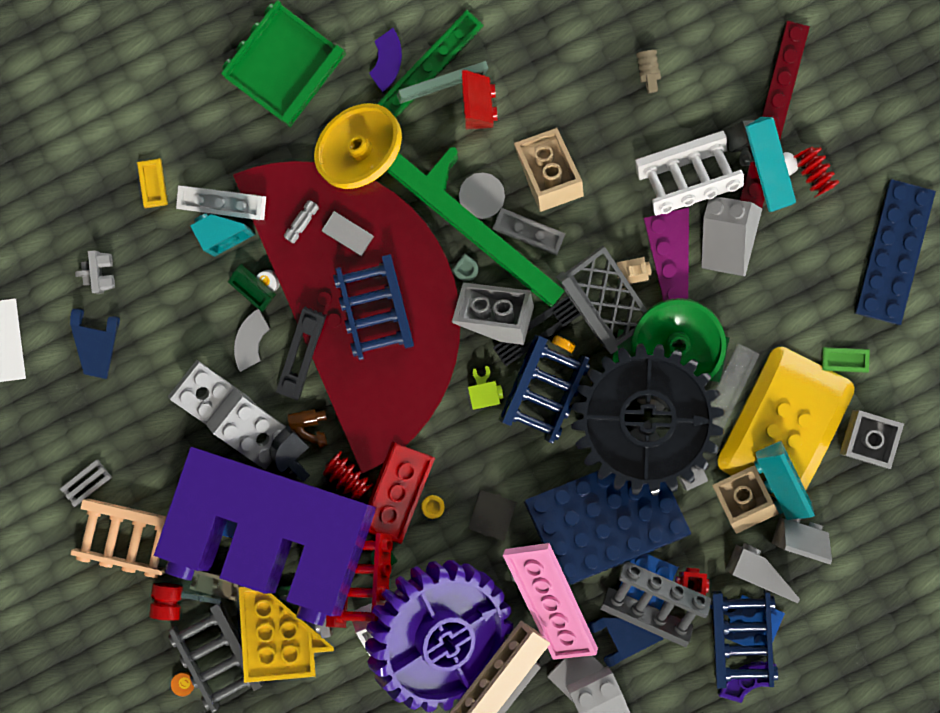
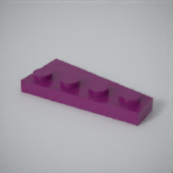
M689 207L671 211L667 214L644 218L643 221L662 300L688 299Z

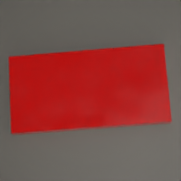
M392 441L368 505L377 507L368 533L375 536L376 533L391 534L393 542L402 544L435 457Z

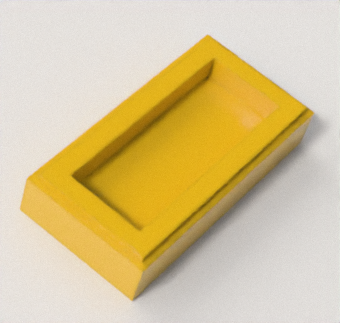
M153 159L137 162L144 208L168 205L162 160Z

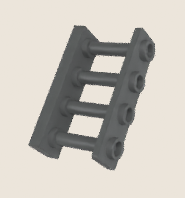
M626 561L623 564L619 580L622 581L621 586L617 591L612 588L607 589L600 609L683 647H687L694 626L690 623L696 615L703 618L708 616L712 599ZM631 586L644 591L639 600L626 595ZM653 595L666 601L660 610L648 605ZM675 605L687 610L682 620L669 614Z
M222 601L210 608V616L182 631H179L176 625L169 630L170 635H168L174 648L177 647L181 654L179 658L185 668L188 667L192 674L190 679L196 689H200L203 695L201 697L203 705L207 710L210 709L212 713L220 708L218 701L246 686H251L253 691H255L265 683L264 681L244 683L243 674L241 679L212 693L207 680L235 665L237 667L241 666L243 670L242 638ZM213 624L219 625L223 632L220 634V637L192 652L190 651L185 639ZM223 645H230L233 651L232 657L201 672L195 660Z

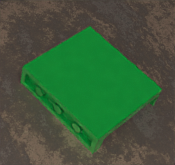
M277 0L275 4L271 3L264 12L265 17L262 21L256 22L253 25L249 38L246 41H241L236 48L237 53L233 59L229 58L224 63L221 74L226 80L291 128L346 56L344 49L338 45L335 46L282 6L281 2Z

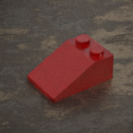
M462 70L466 130L493 128V121H498L497 107H492V98H496L495 84H490V77Z

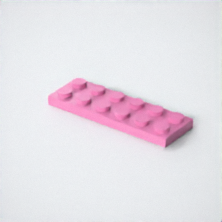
M550 543L505 549L503 557L540 634L550 642L547 648L552 659L596 655L598 647Z

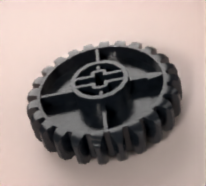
M641 343L636 347L635 356L630 357L625 348H619L618 363L615 364L610 358L604 356L601 358V363L605 372L602 374L597 370L590 369L587 374L594 385L592 387L580 385L577 388L578 393L586 399V402L574 403L572 410L578 415L584 416V419L572 423L571 429L576 432L585 433L586 436L576 442V448L580 450L591 449L592 452L584 461L586 466H592L599 462L602 464L598 472V479L603 480L611 473L616 475L614 480V489L619 490L626 481H630L633 495L637 496L643 484H648L651 495L658 496L660 483L664 482L671 492H676L678 489V476L687 483H693L695 477L691 467L694 466L703 471L707 470L709 464L702 454H717L719 451L717 445L709 439L710 437H719L724 434V429L719 425L713 424V420L721 418L725 414V410L719 407H711V403L720 396V391L705 390L704 387L711 379L709 373L701 374L698 377L693 374L697 368L698 361L693 359L684 366L680 364L681 350L677 349L669 358H665L663 345L657 344L653 355H647L646 348ZM646 399V404L642 405L640 410H627L637 400ZM650 399L657 400L664 405L667 411H656V406L650 404ZM649 411L651 412V418H670V423H652L651 429H645L644 422H625L624 417H643L644 412ZM627 428L639 429L640 434L646 435L645 442L637 440L630 435ZM656 429L668 430L664 437L657 441L649 442V435L654 434Z

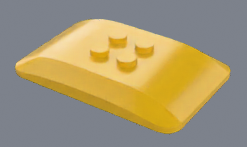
M785 347L774 348L770 352L718 456V467L731 476L755 465L754 461L757 460L755 452L782 441L805 490H807L855 391L853 383L833 371H824L821 365ZM760 473L759 475L764 483L767 479L764 473Z

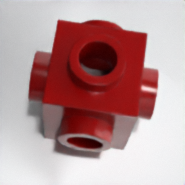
M686 568L685 572H679V576L675 577L674 582L687 588L688 580H691L693 582L691 590L706 596V593L709 591L707 574L700 573L699 568Z

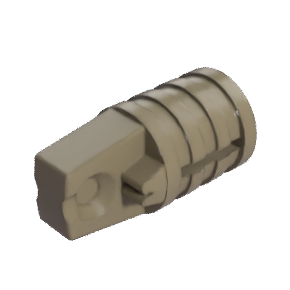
M657 50L636 53L640 81L646 83L648 94L658 91L657 80L661 79L656 55Z

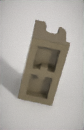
M195 570L190 589L237 601L239 587L241 586L220 579L221 572Z

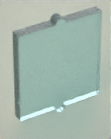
M183 591L181 594V598L220 604L222 598L190 591Z

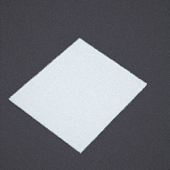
M16 299L1 300L0 382L26 379Z

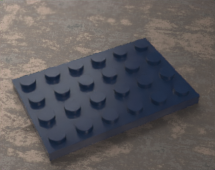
M596 471L526 499L524 504L542 544L550 543L570 586L691 535V531L673 493L664 482L660 483L658 496L651 495L648 484H643L640 493L635 496L632 494L630 481H626L619 490L614 489L616 475L611 473L607 478L600 480L598 479L599 471Z

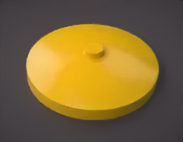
M360 104L342 111L327 124L316 143L314 159L318 172L328 183L343 189L358 188L373 182L392 165L398 155L402 141L400 124L387 108L378 104Z

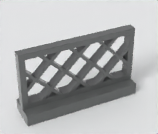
M603 245L566 273L561 272L555 277L561 287L566 290V294L603 348L610 354L618 350L617 346L633 335L637 323L631 322L633 310L641 311L643 314L647 311ZM603 254L607 259L605 269L594 268L595 259ZM580 270L588 271L586 283L577 282L573 275ZM593 271L604 273L601 285L590 284ZM608 274H616L619 277L617 287L606 286ZM589 288L600 289L598 301L589 300ZM605 290L616 291L614 303L603 302ZM621 292L631 295L629 305L618 304ZM602 306L613 307L610 319H604L600 316ZM617 308L628 309L626 321L615 320ZM614 324L625 325L623 334L615 338L612 334Z

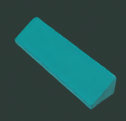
M760 117L746 125L745 128L769 212H773L796 203L775 121L772 117Z

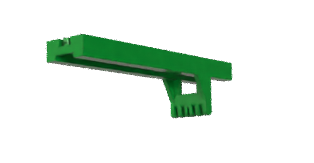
M455 147L449 148L427 176L398 153L394 162L388 168V174L546 304L552 307L566 290L446 192L449 171L458 160V151Z

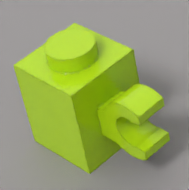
M485 366L486 374L483 377L478 376L477 370L473 369V376L476 379L477 385L468 387L473 410L500 404L499 399L504 398L501 385L496 386V381L486 383L490 376L488 366Z

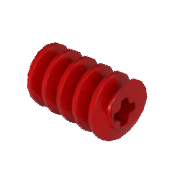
M812 146L793 157L796 159L801 158L797 167L805 166L801 174L810 175L805 182L807 184L814 183L810 191H818L815 196L817 197L834 188L839 183V180H830L835 174L834 171L826 172L831 166L830 163L822 164L826 156L817 155L822 148H814Z
M340 451L325 466L323 476L332 474L329 482L332 483L338 480L336 489L345 487L342 495L346 496L351 493L350 499L358 500L373 483L366 486L368 478L359 479L361 471L353 473L355 465L346 466L348 458L345 457L340 460L339 458L342 453Z

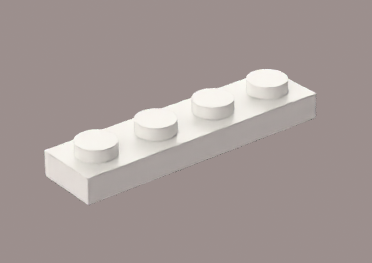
M178 186L176 209L264 220L266 196Z

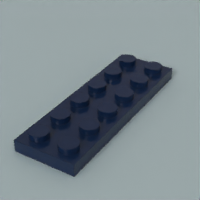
M893 179L889 180L854 314L895 325L902 324L936 191Z

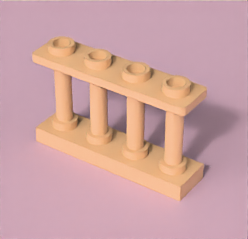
M89 498L82 500L81 509L87 510L89 516L81 549H72L70 555L77 556L76 560L82 562H90V559L99 561V565L104 567L121 566V570L125 572L135 573L136 570L143 571L147 577L158 578V575L165 574L166 568L158 567L160 558L153 555L167 516ZM101 514L109 515L111 520L104 554L90 551L97 519ZM124 519L131 520L132 525H134L126 559L113 556L120 523ZM146 524L155 526V530H157L149 564L136 562L143 527H146Z

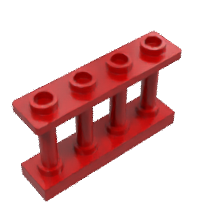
M376 533L375 541H365L363 550H375L374 564H358L355 573L373 574V588L350 587L341 616L327 615L326 627L346 628L347 621L371 622L378 620L372 609L375 605L384 606L387 602L382 597V593L385 589H389V577L392 571L390 564L391 551L393 549L391 534ZM348 597L372 598L371 612L347 611Z

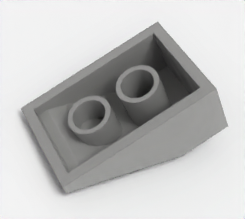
M722 197L708 199L703 222V269L746 276L762 208L747 201Z
M463 283L452 322L500 342L524 345L534 308L531 291Z
M779 517L772 544L786 551L831 565L832 556L829 533L822 530V525L809 522L807 526L800 523L801 519L787 520Z
M746 543L742 547L736 544L726 566V571L791 601L799 602V597L768 560L760 555L761 550Z
M608 666L566 686L578 713H630L617 681Z

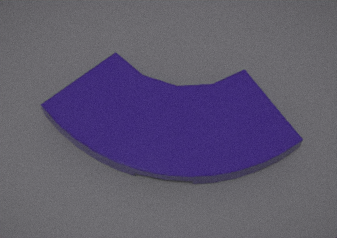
M394 28L374 41L378 49V60L369 75L382 93L388 90L396 80L402 61L401 44Z
M753 662L738 669H767V662ZM767 678L731 679V681L726 682L727 688H720L718 696L742 703L745 695L752 689L761 686L769 687Z

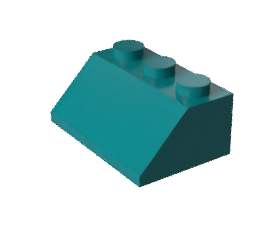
M207 213L195 218V223L190 225L203 251L214 257L255 235L254 231L243 223L212 214L208 216Z
M782 441L755 452L757 460L754 461V464L759 474L764 473L767 479L764 481L769 494L774 493L777 499L774 501L778 513H784L787 520L815 516L811 500Z

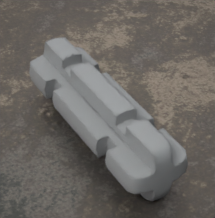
M310 200L307 201L304 205V210L300 211L291 224V229L288 228L285 232V239L291 243L296 242L299 237L298 234L303 232L312 219V214L315 215L319 209L317 204Z

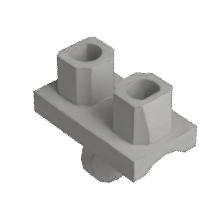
M95 250L88 251L89 267L88 262H81L82 271H76L75 276L83 278V285H90L91 279L92 293L104 294L105 290L115 288L113 275L102 276L103 267H113L112 255Z

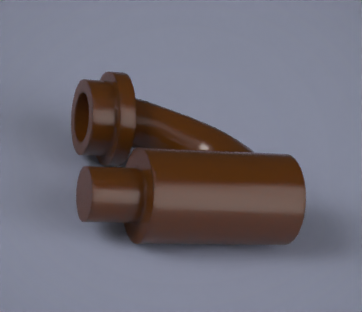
M316 409L288 414L290 428L301 439L319 444V448L327 445L325 432L317 431V435H314L304 430V427L318 425V421L326 420L325 410L316 412Z

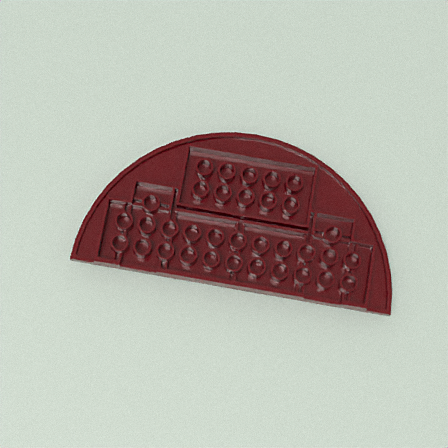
M302 161L271 163L233 174L240 193L266 196L264 220H252L297 324L302 309L305 306L313 311L316 310L318 313L321 312L323 315L327 314L312 359L363 474L385 461L392 441L406 446L416 437L436 411L449 386L458 355L460 326L452 322L459 298L448 260L438 240L423 219L398 195L375 180L358 188H338L328 183L321 176L315 162ZM307 201H313L318 205L319 209L315 215L312 214V219L303 232L298 234L299 237L296 242L291 243L285 239V232L288 228L291 229V224L300 211L304 210V205ZM334 211L374 236L362 256L322 232L323 227ZM391 254L414 347L405 349L404 344L399 345V343L365 351L363 352L364 359L359 360L358 356L354 357L350 343L354 342L352 333H347L344 320H348L346 310L342 311L339 297H343L341 287L336 288L333 275L337 274L336 268L341 267L343 274L379 266V263L383 262L382 256ZM382 275L346 283L345 285L348 297L384 289V286L389 285L387 276L382 277ZM388 298L351 306L354 320L389 312L391 308H395L393 299ZM393 320L357 329L360 343L394 335L396 331H400L398 321L393 322ZM303 333L302 336L308 347L311 335Z

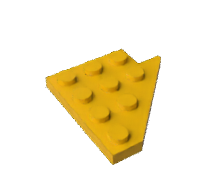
M239 587L244 683L316 677L314 653L334 651V647L321 638L303 620L297 618L296 614L273 594Z

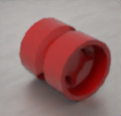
M153 583L151 597L155 601L150 603L149 617L158 620H179L181 606L178 604V601L182 600L183 586L171 583Z

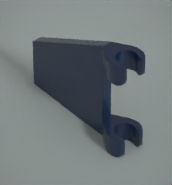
M73 309L70 316V325L83 373L108 379L120 318L115 316L109 317L107 329L102 331L80 326L84 310Z
M602 617L588 623V628L592 633H596L606 627L618 650L604 657V662L609 667L664 639L621 618Z

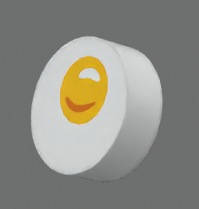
M264 270L257 275V278L273 292L279 288L280 283L274 271Z

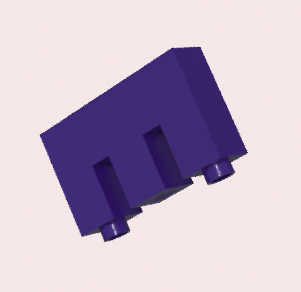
M190 447L153 556L168 561L165 573L192 581L195 570L211 571L227 520L238 524L219 578L261 593H276L292 542L305 545L286 601L299 605L297 618L323 626L327 615L341 616L377 507Z

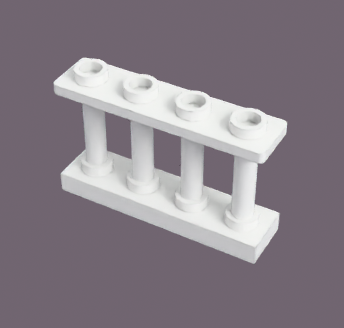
M724 131L635 160L639 180L648 178L657 197L652 200L653 212L656 216L670 213L672 210L684 206H691L705 199H712L726 192L736 191L744 186L742 170L732 172L723 153L727 151V137ZM715 156L723 176L710 180L701 160ZM692 163L701 183L688 187L679 167ZM671 171L679 191L666 195L657 174Z

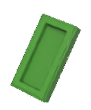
M822 347L821 366L824 371L869 373L870 349Z

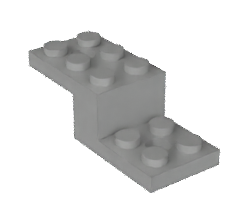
M196 360L168 395V398L206 424L210 431L218 438L266 470L272 462L270 457L272 441L286 426L259 408L249 396ZM200 387L207 388V392L203 397H196L197 389ZM261 433H266V440L262 443H257V436Z

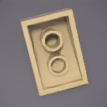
M557 128L514 143L540 212L584 196L582 179Z

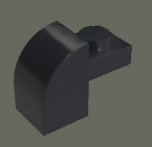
M287 425L272 441L270 447L271 460L281 474L286 470L294 479L298 476L303 482L310 476L306 469L296 460L309 447Z

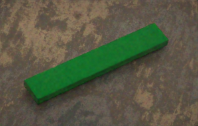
M466 10L377 104L387 108L397 119L415 100L399 103L396 96L398 91L436 78L484 25L472 13Z

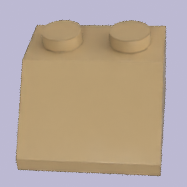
M755 465L712 485L736 534L779 514Z

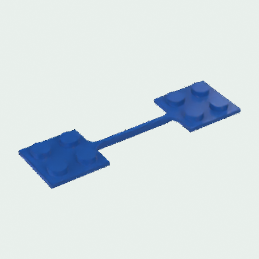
M647 553L630 560L631 563L673 581L678 569L677 566ZM631 586L626 595L639 600L644 591ZM653 595L648 605L660 610L664 600ZM742 595L740 599H751V598ZM736 608L733 612L723 611V614L729 617L730 623L765 622L764 608ZM777 609L771 610L772 643L785 615L784 612ZM765 631L729 632L728 635H724V638L742 646L766 645Z

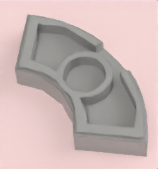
M259 309L245 319L235 339L234 355L240 372L261 361L259 343L263 335L271 330Z

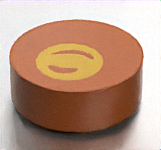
M180 672L173 677L171 689L176 695L187 696L194 690L195 687L191 682L190 676L192 675L190 673Z

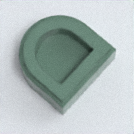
M464 254L451 271L460 280L468 282L476 278L478 265L467 254Z

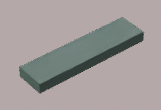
M484 61L399 90L396 96L399 103H404L462 83V70L485 75L488 70L487 63Z

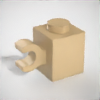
M644 257L616 263L630 285L649 280L648 276L651 275V267L649 261L645 262Z

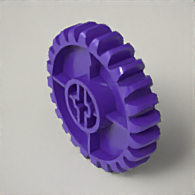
M447 560L443 566L436 561L429 562L426 572L416 566L411 569V579L408 581L402 576L396 578L395 584L398 589L395 592L389 589L384 590L382 597L387 602L384 606L375 605L372 612L378 617V620L371 621L366 627V631L373 637L365 642V650L371 655L367 662L369 668L375 673L376 682L383 690L387 691L393 700L399 703L403 702L408 708L413 710L421 706L426 712H433L436 710L437 705L444 711L451 710L454 700L456 699L459 702L507 638L504 635L510 634L513 631V623L507 619L511 609L510 605L503 601L505 597L504 592L484 572L478 571L470 564L464 563L460 566L454 560Z

